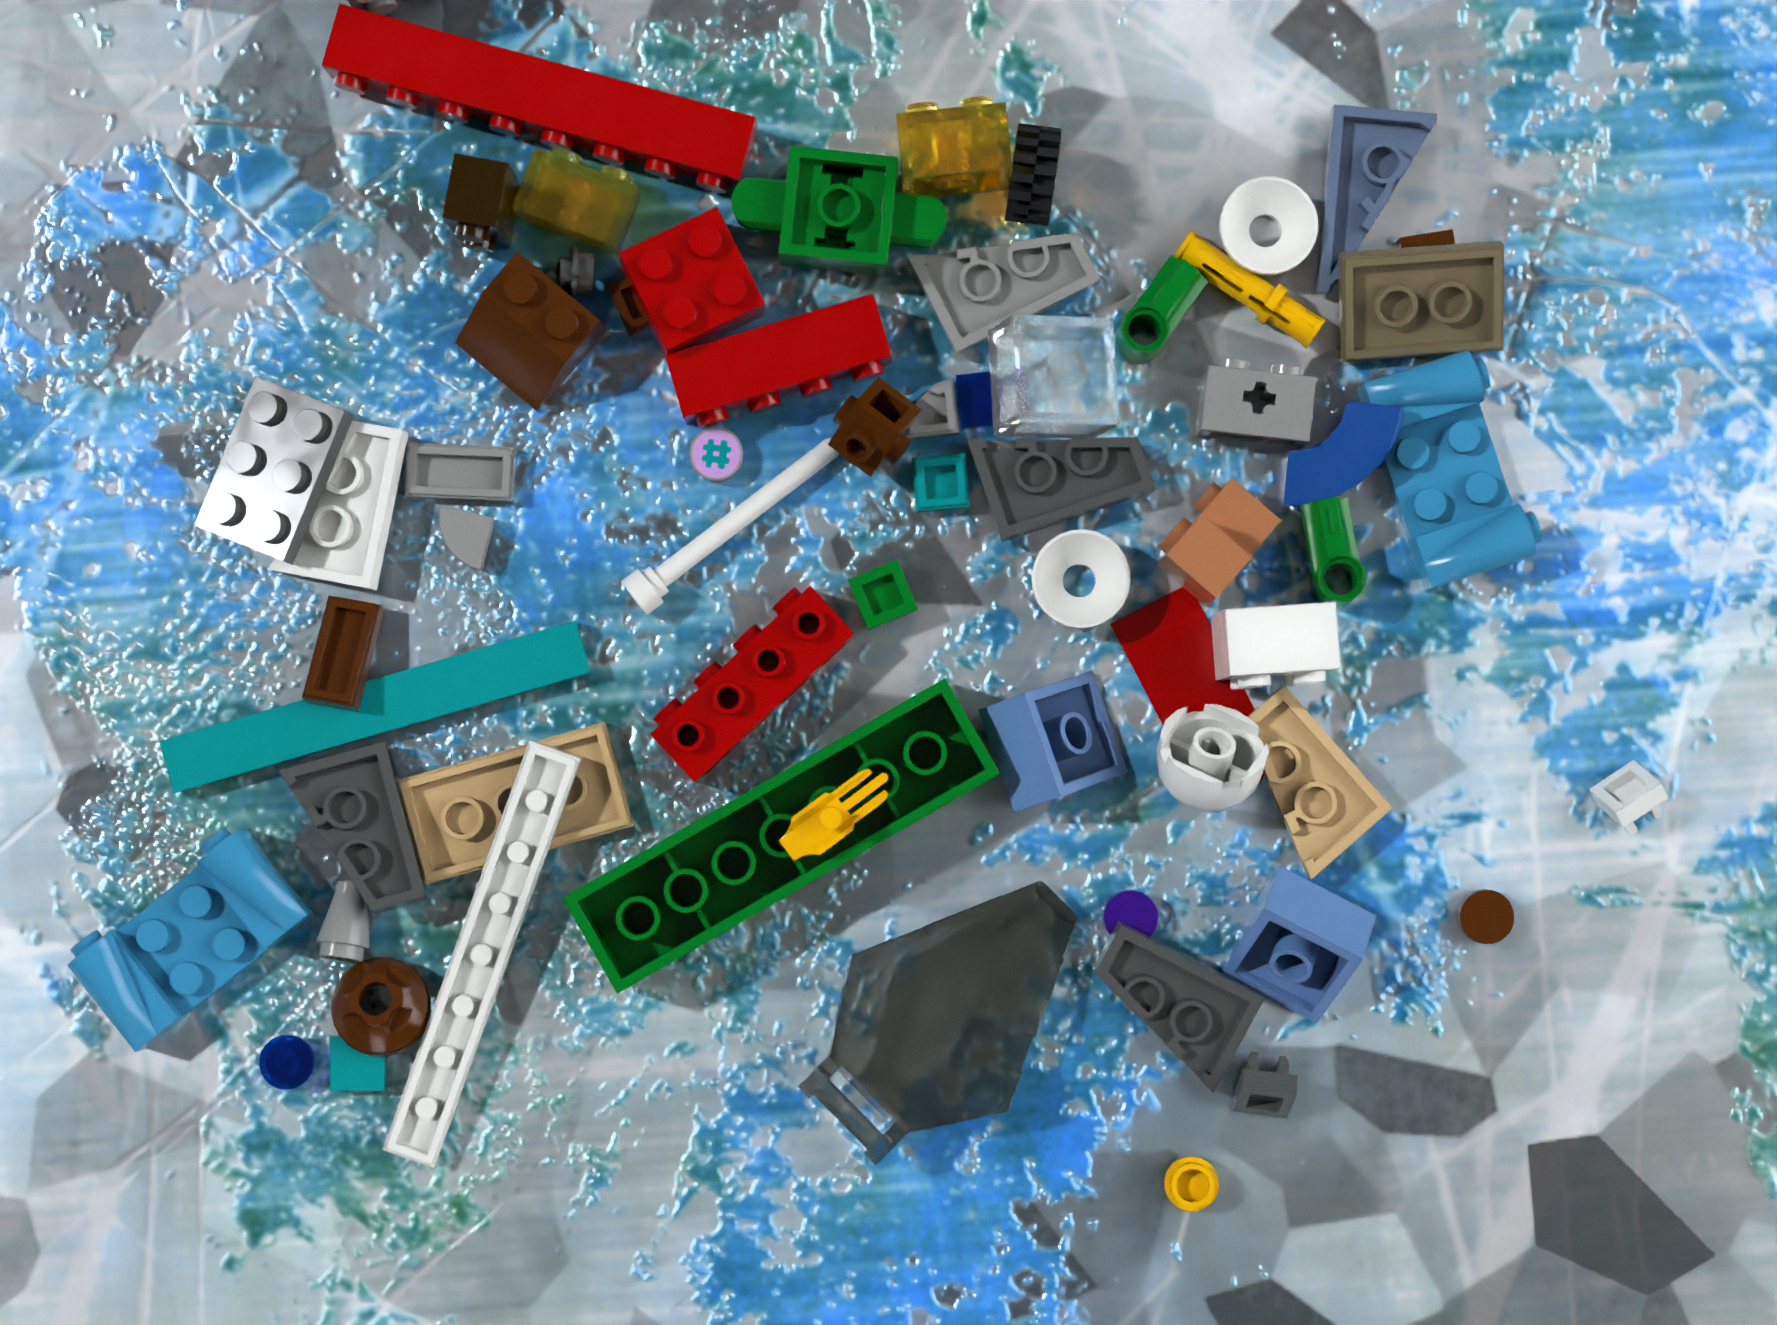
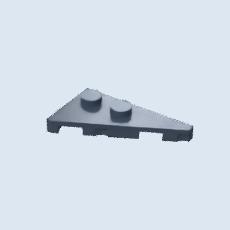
M1333 105L1330 114L1315 294L1329 295L1339 280L1338 252L1357 251L1422 143L1437 121V114Z

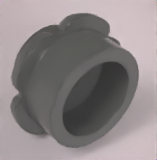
M571 246L569 256L558 257L556 284L562 289H566V292L573 298L576 295L590 296L594 279L593 253L577 252V246Z

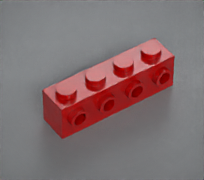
M811 586L803 593L796 587L790 590L772 608L778 615L763 630L757 624L750 627L732 645L738 652L723 667L717 661H714L692 682L698 690L683 704L677 697L674 698L653 718L658 727L650 735L694 782L698 783L855 637V633Z

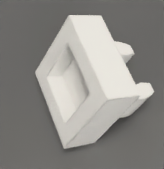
M1635 760L1589 789L1596 805L1631 835L1638 832L1637 826L1634 824L1635 820L1647 812L1657 820L1662 815V809L1659 804L1669 799L1662 783Z

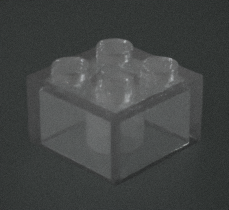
M1011 315L988 330L994 436L1095 438L1120 425L1113 318Z

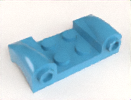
M1469 350L1364 382L1357 388L1362 403L1404 407L1398 436L1382 465L1424 592L1536 555L1535 544L1542 541L1541 529L1535 514L1532 511L1525 513L1520 504L1513 505L1480 407V403L1485 398L1484 390L1490 388L1489 373L1481 357L1473 359Z
M224 828L215 833L200 846L205 855L197 862L199 865L197 868L119 930L110 932L105 936H102L96 930L79 941L70 950L75 958L67 966L135 1052L149 1047L316 914L310 905L293 890L273 866L250 829H240L231 834L227 828Z

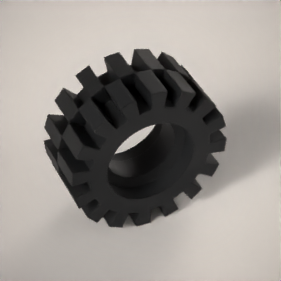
M1018 123L1005 221L1048 226L1062 129Z

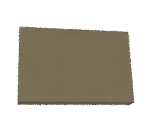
M1501 241L1338 252L1340 358L1343 362L1455 354L1464 350H1469L1470 353L1503 350L1504 244Z

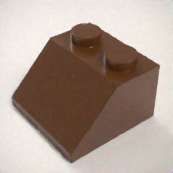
M517 251L482 292L455 344L535 411L539 412L605 334L606 329L596 316Z

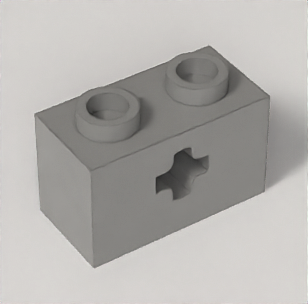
M1234 358L1217 359V366L1208 365L1202 374L1196 436L1303 448L1310 442L1316 377L1304 376L1302 367L1287 364L1271 365L1270 372L1249 369L1250 362ZM1254 389L1260 391L1259 396L1261 400L1269 401V405H1265L1258 414L1253 412L1252 403L1243 401V398H1247Z

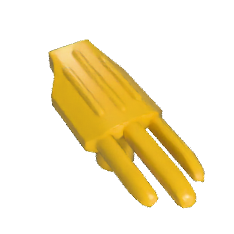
M870 769L860 771L832 793H823L792 817L788 830L779 839V842L794 861L806 855H821L852 832L856 822L878 807L887 798L888 793L884 790L850 815L848 812L849 809L887 782L888 775L881 773L842 803L839 798L872 774Z

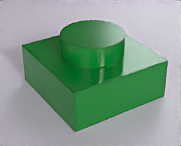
M898 559L848 579L849 586L868 631L918 611Z

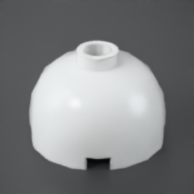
M1205 704L1203 711H1193L1187 713L1188 706L1178 709L1165 720L1157 746L1156 762L1163 785L1172 797L1188 807L1201 811H1223L1237 806L1255 791L1265 767L1269 749L1267 743L1264 746L1259 738L1260 728L1253 720L1241 712L1218 704Z

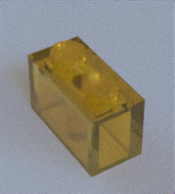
M552 146L550 153L535 148L512 206L517 217L618 256L641 198L637 185L631 184L633 177L622 170L607 165H602L600 172L581 165L582 157L557 146Z

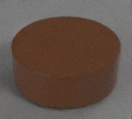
M1480 889L1467 894L1461 900L1457 909V924L1461 932L1468 939L1477 943L1494 944L1503 940L1510 933L1514 924V911L1511 903L1504 895L1493 890Z

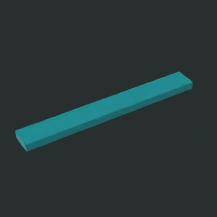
M573 621L366 681L359 712L307 703L303 699L159 742L173 792L181 793L592 674L578 622Z

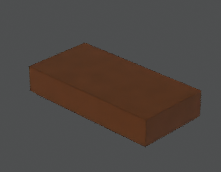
M328 595L302 698L307 703L359 712L384 614V609L380 604Z

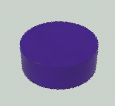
M1123 890L1109 898L1104 906L1102 918L1104 927L1109 935L1113 932L1117 922L1120 921L1150 937L1157 927L1158 912L1154 902L1144 893L1136 890Z

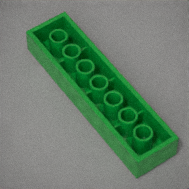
M946 678L566 895L563 897V900L618 994L997 776L1000 772ZM870 769L872 771L870 776L839 798L842 803L881 773L888 775L887 782L849 809L848 812L850 815L884 790L888 793L887 798L878 807L856 822L852 832L821 855H806L794 861L779 842V839L788 830L792 817L823 793H832L860 771Z

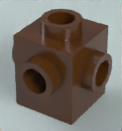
M878 377L858 399L851 395L838 410L832 421L838 424L839 428L828 445L841 454L849 463L857 466L871 477L885 461L894 466L912 442L905 434L922 409Z

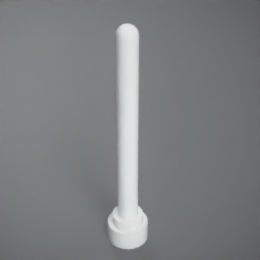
M832 438L823 440L653 570L649 566L642 572L637 568L624 578L621 583L643 612L648 615L664 603L661 598L669 592L667 586L838 457L839 453L828 445Z

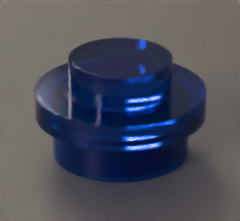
M290 1034L281 1035L273 1038L264 1046L260 1054L259 1067L262 1076L270 1085L278 1089L289 1090L303 1085L311 1077L315 1067V1056L311 1046L301 1037Z

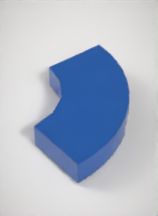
M1347 402L1340 424L1328 439L1310 449L1288 451L1283 505H1303L1317 500L1335 498L1351 491V489L1364 481L1382 464L1392 449L1400 430L1404 407Z

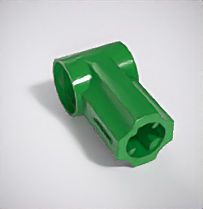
M1173 255L1169 256L1134 306L1125 314L1117 330L1116 346L1119 353L1125 359L1133 363H1145L1159 354L1164 343L1208 284V280L1202 276L1197 268L1184 259L1176 258ZM1136 323H1144L1150 326L1156 336L1155 342L1150 345L1135 343L1129 335V327Z
M1335 497L1303 504L1300 506L1312 574L1310 579L1311 594L1317 603L1336 602V609L1347 606L1362 593L1366 584V573L1358 558L1348 498ZM1338 569L1348 576L1350 590L1347 594H1336L1330 591L1325 583V574L1328 570Z

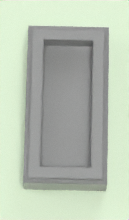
M407 443L404 496L417 499L514 503L517 449L515 447Z

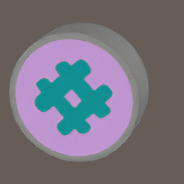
M722 427L707 428L698 433L693 439L689 450L690 462L696 473L702 478L712 482H722L732 478L741 468L743 448L738 437L730 430Z

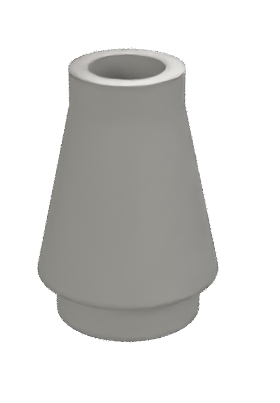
M337 881L335 894L316 939V943L321 944L319 957L360 963L363 962L364 950H370L368 905L353 882Z

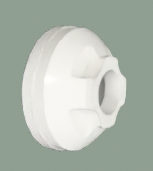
M1275 176L1259 177L1240 185L1229 196L1222 208L1219 219V234L1223 248L1237 265L1257 275H1277L1295 268L1309 255L1318 234V217L1311 199L1298 185L1287 179ZM1260 217L1271 218L1279 227V241L1269 247L1256 245L1249 235L1250 223Z
M1086 529L1070 530L1048 541L1040 550L1034 562L1031 575L1032 590L1043 612L1052 620L1073 628H1091L1103 624L1112 618L1123 606L1131 583L1130 568L1126 556L1119 546L1109 537ZM1072 566H1084L1093 573L1095 585L1089 595L1074 597L1066 592L1063 586V576L1065 571Z

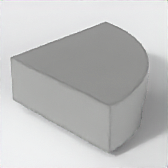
M954 379L945 380L933 385L915 402V405L922 410L906 432V436L911 440L959 434Z
M441 505L439 524L447 547L460 561L472 568L483 571L495 519Z

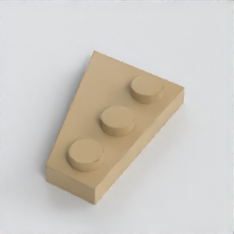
M1284 685L1247 717L1257 724L1260 728V740L1264 746L1266 743L1268 745L1269 753L1263 774L1308 879L1312 880L1388 813L1392 807Z

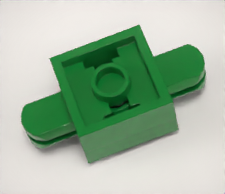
M790 146L786 180L750 176L740 180L731 196L733 214L741 227L746 230L780 233L778 254L780 264L785 266L887 276L890 245L916 248L933 247L943 237L947 222L946 210L938 198L932 195L896 192L899 157Z

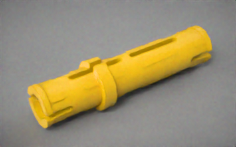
M1194 230L1188 234L1174 255L1176 258L1186 260L1197 268L1202 276L1215 287L1258 314L1255 320L1263 325L1267 321L1301 343L1306 349L1326 321L1325 318L1319 317L1286 294L1288 291L1286 287L1280 283L1275 287L1257 274L1240 267L1226 253L1197 235V232Z

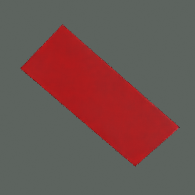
M1184 587L1111 623L1162 725L1175 711L1187 706V713L1203 711L1205 704L1225 706L1235 709L1245 716H1248L1255 710L1244 689L1231 690L1230 680H1215L1212 626L1199 601ZM1262 773L1260 782H1262L1263 779H1264V774H1263V773Z

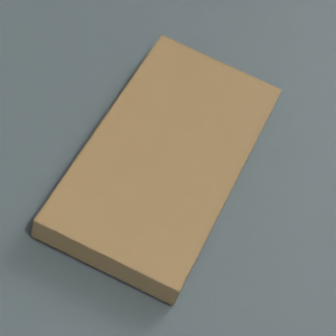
M606 722L537 741L582 757L549 850L635 826ZM528 743L396 780L424 885L483 869Z

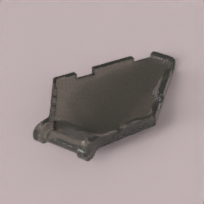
M1038 881L925 925L915 931L852 954L848 959L828 1055L797 1087L808 1098L814 1095L866 1148L863 1153L874 1165L879 1163L907 1133L1008 1112L1023 1072L1021 1068L1031 1041L1038 1032L1064 961V952L1078 917L1044 882ZM838 1070L885 1119L892 1123L884 1132L881 1133L829 1080Z

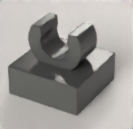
M1251 1052L1234 1090L1233 1111L1287 1119L1297 1096L1298 1075L1287 1074L1289 1062L1285 1056H1279L1275 1072L1260 1070L1258 1067V1053Z

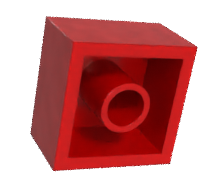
M718 207L712 208L619 252L620 267L631 286L643 314L648 320L664 356L710 342L764 315L765 302Z

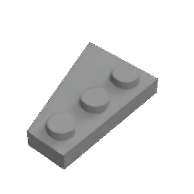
M1077 232L1012 241L1011 244L977 249L976 247L956 249V252L928 256L927 254L908 256V262L956 355L1099 284L1101 280Z

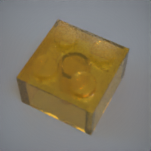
M979 96L960 101V107L939 109L938 103L920 102L906 106V112L896 113L897 156L899 157L901 192L946 197L1008 190L1013 166L1006 102L993 103L991 97Z

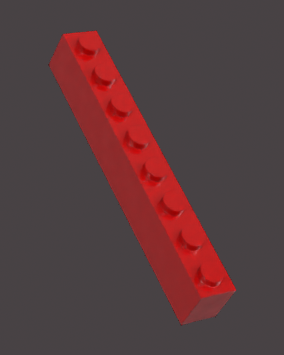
M340 3L322 62V67L332 79H335L334 85L347 92L365 95L367 88L387 93L385 98L387 101L402 107L416 109L418 102L438 107L437 114L453 121L468 123L470 116L489 121L490 129L504 135L520 137L521 130L541 135L540 141L552 148L571 151L573 145L592 149V156L601 161L615 165H623L625 159L645 164L644 170L646 172L666 179H675L676 173L697 178V186L717 193H727L728 187L735 188L740 180L745 178L758 132L757 120L754 116Z

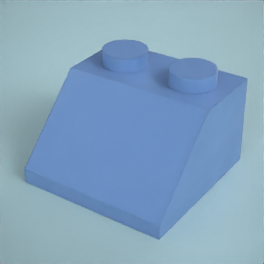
M1092 671L1019 694L978 710L1014 813L1128 772Z
M1279 866L1257 898L1223 965L1221 973L1261 993L1264 997L1318 1023L1362 962L1377 915Z

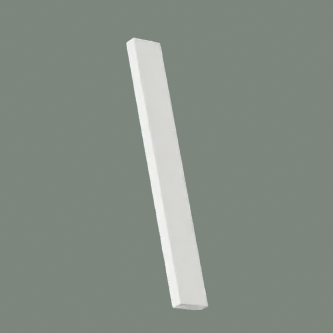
M529 740L382 1150L432 1168L435 1167L582 757L534 740Z

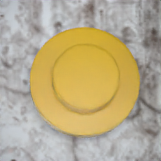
M1185 1156L1174 1161L1167 1169L1164 1177V1189L1167 1197L1176 1207L1184 1211L1193 1212L1208 1207L1214 1201L1219 1189V1180L1215 1169L1209 1162L1197 1156Z

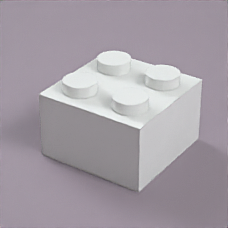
M1336 602L1225 609L1211 616L1215 680H1230L1231 690L1263 688V686L1271 685V677L1284 676L1285 686L1317 684V682L1326 681V672L1341 668Z

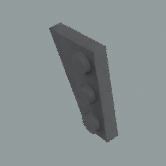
M1138 437L1072 438L1071 440L1016 438V440L986 441V438L967 439V445L1001 543L1134 499L1155 490V485Z
M1120 921L1117 922L1093 967L1095 973L1164 1041L1165 1045L1199 1077L1212 1093H1214L1265 999L1261 993Z

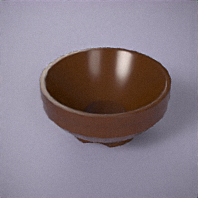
M375 957L363 960V962L352 966L343 974L332 995L331 1014L333 1024L339 1036L349 1047L368 1056L387 1057L410 1048L421 1037L431 1015L432 1002L429 989L423 978L414 968L400 960L389 957ZM382 985L387 987L392 993L390 1007L380 1015L365 1013L360 1005L363 993L371 986Z

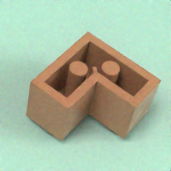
M1233 478L1222 488L1213 482L1193 505L1200 512L1196 519L1191 523L1183 517L1157 546L1165 554L1156 564L1204 606L1217 599L1250 561L1251 555L1282 521Z

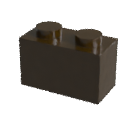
M454 153L442 219L455 236L463 240V247L484 253H494L495 246L510 248L522 185L509 163Z

